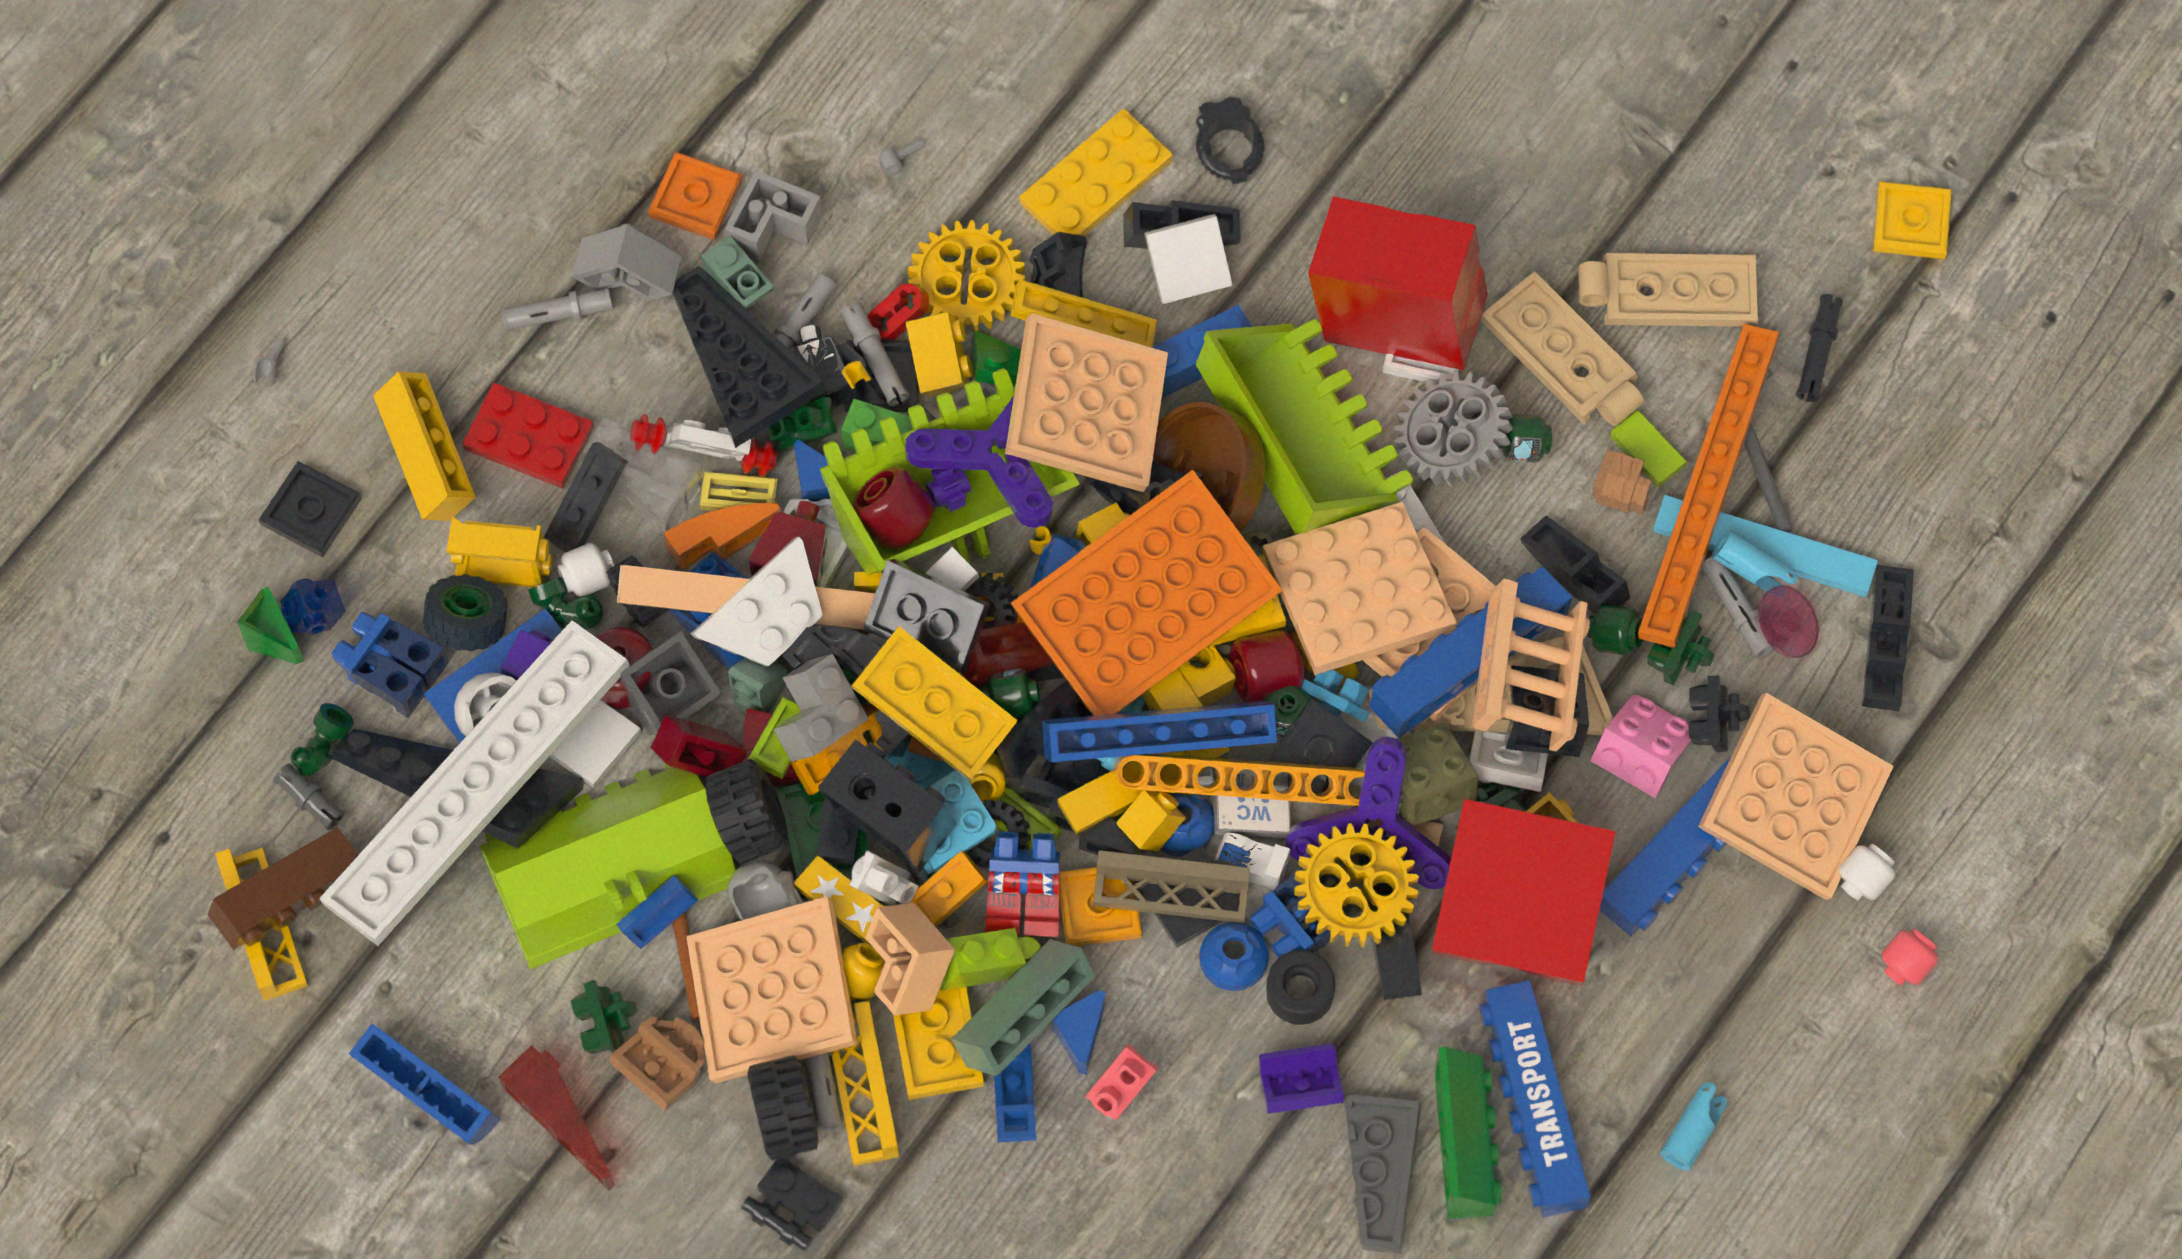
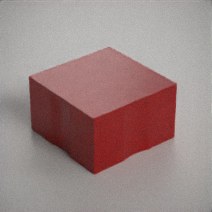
M1333 196L1308 271L1320 325L1323 329L1324 342L1382 354L1389 353L1396 357L1465 370L1488 296L1484 270L1478 260L1480 247L1476 225L1429 215L1401 212L1384 206Z
M1464 799L1432 946V954L1481 965L1507 966L1523 971L1528 975L1582 986L1587 971L1616 831Z

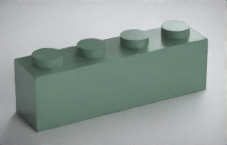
M1050 939L951 1038L966 1067L998 1076L1095 977V974L1081 947Z

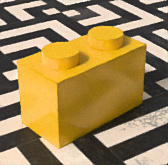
M945 312L906 322L920 393L927 397H933L945 392L949 393L965 389V384L970 382L969 377L973 376V367L970 357L968 355L964 356L962 341H966V334L962 321L957 320L956 316L951 313Z

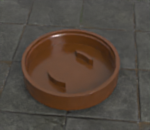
M1208 402L1188 403L1164 416L1158 422L1153 459L1176 471L1189 473L1193 470L1195 473L1199 471L1203 474L1202 483L1241 533L1255 513L1265 481L1264 449L1254 426L1238 412Z

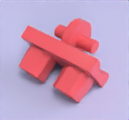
M1128 1043L1085 1097L1104 1115L1117 1120L1157 1071L1158 1066L1143 1058Z

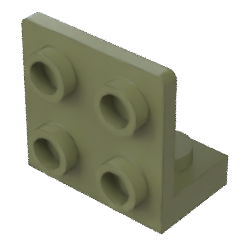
M1446 723L1402 736L1400 739L1397 738L1407 751V761L1401 788V818L1407 823L1415 826L1462 809L1464 799L1476 801L1478 775Z

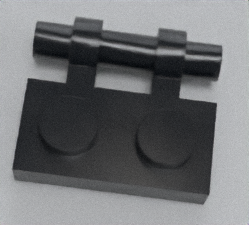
M785 1158L775 1160L757 1185L758 1191L767 1196L765 1201L760 1203L751 1196H748L743 1202L741 1209L752 1216L751 1220L759 1226L766 1225L781 1235V1241L789 1246L794 1244L805 1252L813 1241L810 1236L803 1232L805 1227L810 1225L821 1233L843 1203V1198ZM780 1205L794 1214L795 1218L787 1222L774 1212Z

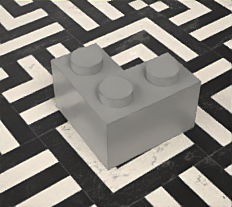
M755 170L724 228L725 239L731 236L749 258L759 262L775 232L808 245L823 216L821 196Z
M623 224L620 227L600 231L597 234L581 239L572 277L594 290L623 286L644 299L651 301L672 295L681 255L669 249L666 243L653 240L643 234L637 226Z
M833 654L811 659L783 677L801 711L773 730L792 762L816 755L868 720L866 713Z

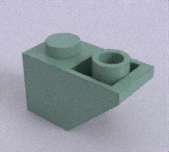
M728 236L701 255L703 270L746 310L774 290V286L731 236Z
M746 657L732 666L728 671L735 706L744 713H746V709L768 713L787 686L783 680V677L787 675V669L775 662L770 666H763L750 661Z

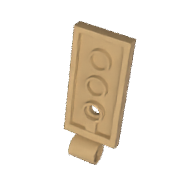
M1606 253L1603 256V263L1589 261L1582 263L1578 267L1579 302L1589 307L1607 304L1604 325L1743 327V324L1757 326L1756 255ZM1649 286L1653 289V294L1644 296L1641 294L1640 288Z
M1535 271L1482 313L1480 321L1584 425L1590 420L1589 414L1597 408L1601 416L1609 424L1617 426L1644 403L1641 393L1633 385L1638 381L1637 373ZM1584 367L1589 373L1585 377H1579L1576 375L1575 369Z

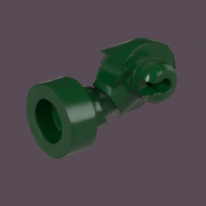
M563 577L528 590L534 605L543 609L546 608L550 615L556 616L555 621L561 622L564 625L574 621L586 630L598 625L602 619V605L592 595L564 602L563 598L568 590Z
M331 703L322 704L313 718L314 725L316 726L314 731L316 733L315 737L309 739L305 748L297 747L292 751L291 762L297 767L301 775L311 776L326 767L332 761V754H328L331 747L330 742H334L335 739H343L351 730L354 720L342 707Z

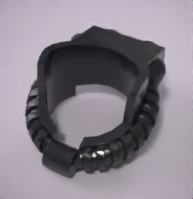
M1235 97L1225 98L1222 102L1203 103L1198 108V117L1196 119L1199 129L1196 139V151L1202 166H1205L1204 168L1210 171L1211 175H1216L1218 179L1223 178L1225 181L1229 179L1232 185L1247 182L1246 176L1256 171L1265 151L1263 134L1259 126L1251 118L1250 108L1242 104L1241 98ZM1223 130H1236L1244 133V137L1252 146V152L1243 161V168L1230 171L1229 165L1219 162L1212 156L1209 141L1217 133Z

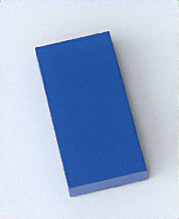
M674 875L616 925L626 937L641 949L698 901V898L693 891Z

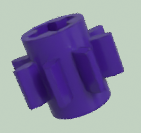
M933 469L930 471L933 476L931 477L932 481L927 482L925 485L928 494L932 497L937 508L945 506V508H949L950 512L967 505L965 498L966 494L971 492V487L963 470Z

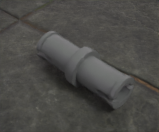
M288 763L281 768L291 778V781L277 772L273 781L296 800V806L301 811L307 810L327 830H331L337 825L327 816V812L337 820H342L345 814L344 811L339 809L321 793L322 788L317 783L311 784L293 768V765Z

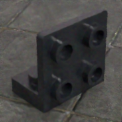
M1511 666L1513 670L1558 682L1559 670ZM1579 673L1573 717L1577 719V729L1571 741L1568 740L1556 752L1549 750L1551 731L1510 720L1505 736L1506 749L1580 757L1589 728L1584 675ZM1510 685L1513 705L1554 716L1555 697Z

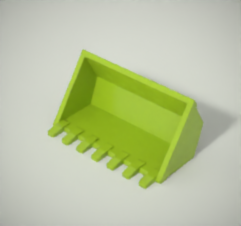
M1316 319L1298 328H1295L1293 323L1206 331L1203 337L1205 342L1195 365L1221 407L1243 415L1257 431L1265 455V483L1296 535L1305 534L1313 529L1400 502L1395 494L1411 485L1414 480L1407 470H1403L1386 480L1380 468L1397 459L1398 453L1393 445H1387L1372 454L1368 450L1365 443L1381 434L1383 428L1376 419L1357 429L1353 425L1350 418L1367 408L1368 403L1361 394L1343 403H1340L1335 393L1352 383L1353 379L1346 369L1328 378H1325L1320 368L1335 359L1338 354L1331 344L1313 353H1310L1305 343L1323 331Z
M1004 368L992 374L997 393L985 398L980 383L976 380L965 384L964 388L969 405L961 409H956L953 398L948 392L938 395L936 401L941 417L928 422L924 408L920 404L910 407L908 413L913 427L912 430L900 434L893 417L889 416L882 419L880 427L885 441L872 446L868 434L863 428L852 432L851 437L856 453L844 459L836 441L833 440L823 445L828 465L820 468V472L828 488L842 538L868 576L883 571L887 560L896 559L903 562L947 542H950L951 547L970 564L963 538L969 534L972 536L974 547L979 557L983 560L991 556L984 527L1014 513L987 470H963L971 487V492L966 494L965 498L967 505L950 512L949 508H945V506L940 508L935 506L934 517L924 534L919 539L900 549L889 550L880 546L866 531L852 505L858 491L872 476L883 469L893 466L907 470L927 491L925 484L932 481L931 477L933 476L930 471L933 469L915 467L907 460L905 453L907 437L918 429L988 431L1015 393L1016 385H1012L1008 371ZM997 445L993 446L992 453L997 452L1006 463L1005 448L999 449ZM1028 460L1050 497L1080 485L1073 472Z
M664 762L665 771L651 776L647 769L634 774L636 783L621 788L618 781L604 786L606 795L591 800L587 793L574 799L577 807L564 812L560 810L518 849L493 836L485 835L487 843L479 846L530 969L621 933L616 924L639 904L647 900L652 893L674 875L693 891L698 900L728 889L729 880L737 868L716 829L708 806L706 789L697 774L670 767Z

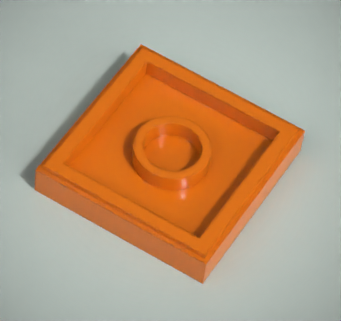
M675 152L648 210L649 218L716 240L743 181L742 174Z

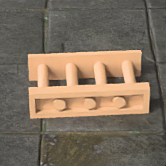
M1503 579L1489 595L1472 728L1487 731L1497 720H1501L1503 717L1551 731L1549 750L1556 752L1568 740L1571 741L1577 729V719L1573 717L1582 644L1590 625L1589 618H1586L1588 603L1580 601L1567 615H1562L1521 603L1520 599L1516 597L1518 582ZM1519 617L1563 630L1562 649L1516 636L1515 631H1512L1513 619ZM1513 650L1560 664L1558 682L1511 669V665L1507 664L1509 652ZM1510 684L1555 697L1554 716L1507 703L1506 698H1503L1504 686Z

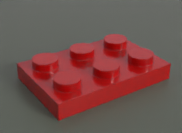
M493 383L462 446L468 452L563 489L594 429V424L591 420Z

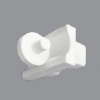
M868 851L854 864L852 880L849 884L889 905H895L896 901L903 904L911 903L918 889V885L908 880L910 872Z

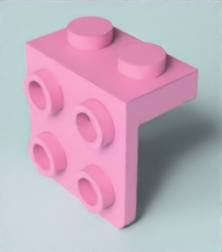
M1632 695L1605 728L1590 761L1656 798L1661 792L1673 765L1692 742V739L1689 738V724L1684 719L1674 716L1655 705L1651 700L1639 695Z

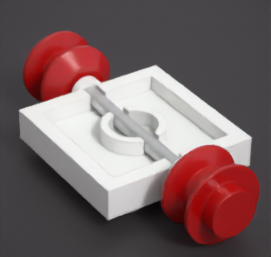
M643 414L639 420H634L631 426L630 441L634 442L636 450H640L646 444L650 445L652 454H656L663 446L723 459L736 457V460L740 461L745 474H748L752 468H757L760 477H764L768 471H772L775 467L777 452L772 449L771 441H766L763 447L757 446L756 439L752 437L735 448L727 428H719L718 431L705 430V423L692 420H684L683 423H673L672 427L667 428L663 418L659 417L655 423H650L647 414Z

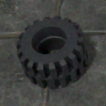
M748 759L707 776L706 797L712 819L725 847L739 863H747L787 846V826L784 813L774 787L760 765L754 760Z
M792 1055L749 1066L747 1077L767 1156L771 1160H776L817 1150L819 1137L802 1066L797 1057Z

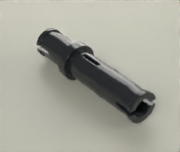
M1832 294L1820 296L1816 319L1808 332L1811 339L1799 387L1796 391V396L1801 400L1807 394V402H1817L1819 400V393L1832 341H1835L1838 335L1836 324L1843 300L1836 296L1834 303H1832Z

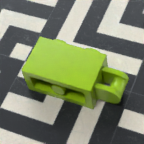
M1015 928L948 938L947 941L955 948L940 990L944 991L1006 981L1040 950L1039 943L1032 937L1018 938Z

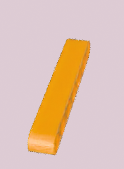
M1158 753L1118 756L1113 765V773L1116 779L1124 787L1134 790L1359 806L1360 796L1350 795L1349 783L1357 777L1364 778L1365 773L1362 769ZM1129 761H1138L1141 764V773L1134 780H1127L1122 776L1123 766ZM1171 763L1176 764L1179 768L1177 779L1171 783L1162 782L1160 771L1163 766ZM1206 766L1214 767L1217 773L1215 781L1210 785H1200L1198 782L1199 771ZM1243 769H1250L1254 773V781L1247 788L1237 787L1235 781L1236 775ZM1280 772H1289L1292 781L1288 789L1284 791L1275 790L1273 786L1274 777ZM1321 774L1327 775L1329 786L1326 791L1319 794L1313 793L1311 782L1314 777Z

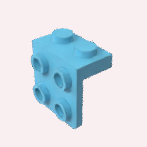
M956 770L931 785V787L947 799L944 804L957 825L924 866L928 875L933 871L938 872L960 851L966 852L992 836L997 830L995 822L968 780Z

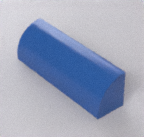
M373 1023L349 1053L350 1056L469 1145H474L485 1138L501 1120Z

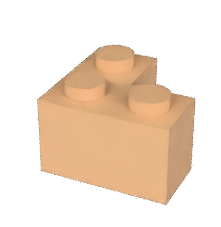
M914 903L877 907L865 937L886 961L874 992L894 1015L931 1010L955 948Z

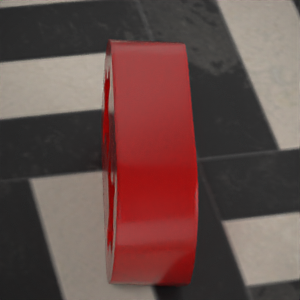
M909 283L903 284L872 309L867 317L873 328L878 329L881 336L880 340L892 341L907 329L906 322L917 320L923 316L929 306V296L921 287ZM909 294L915 296L913 298V308L906 306L909 302L907 298ZM882 317L889 319L886 322L888 327L886 331L880 330L882 326L880 320Z

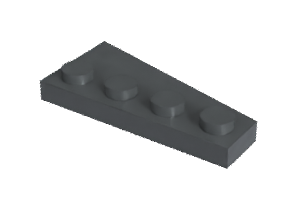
M1343 1094L1362 1249L1401 1254L1421 1111L1420 1101Z

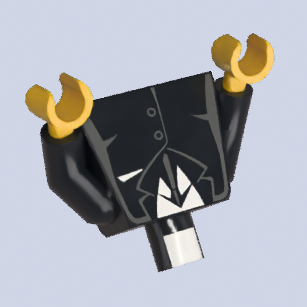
M810 325L802 328L799 331L801 345L789 348V350L823 381L825 392L811 401L822 397H830L831 407L863 397L858 381L865 379L866 382L871 380L866 371L865 359L848 344H839L833 336L822 338L819 326Z

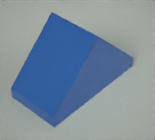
M798 439L794 443V451L802 499H808L812 502H817L821 499H831L820 472V468L828 465L826 457Z
M1098 990L1065 1008L1051 1021L1052 1030L1077 1071L1081 1074L1087 1075L1106 1005V992Z

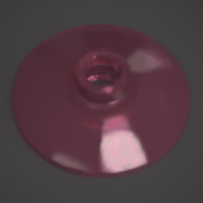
M1777 586L1768 590L1763 595L1758 610L1759 623L1764 637L1772 648L1783 656L1800 658L1809 654L1814 649L1819 634L1818 621L1812 605L1802 593L1792 587Z

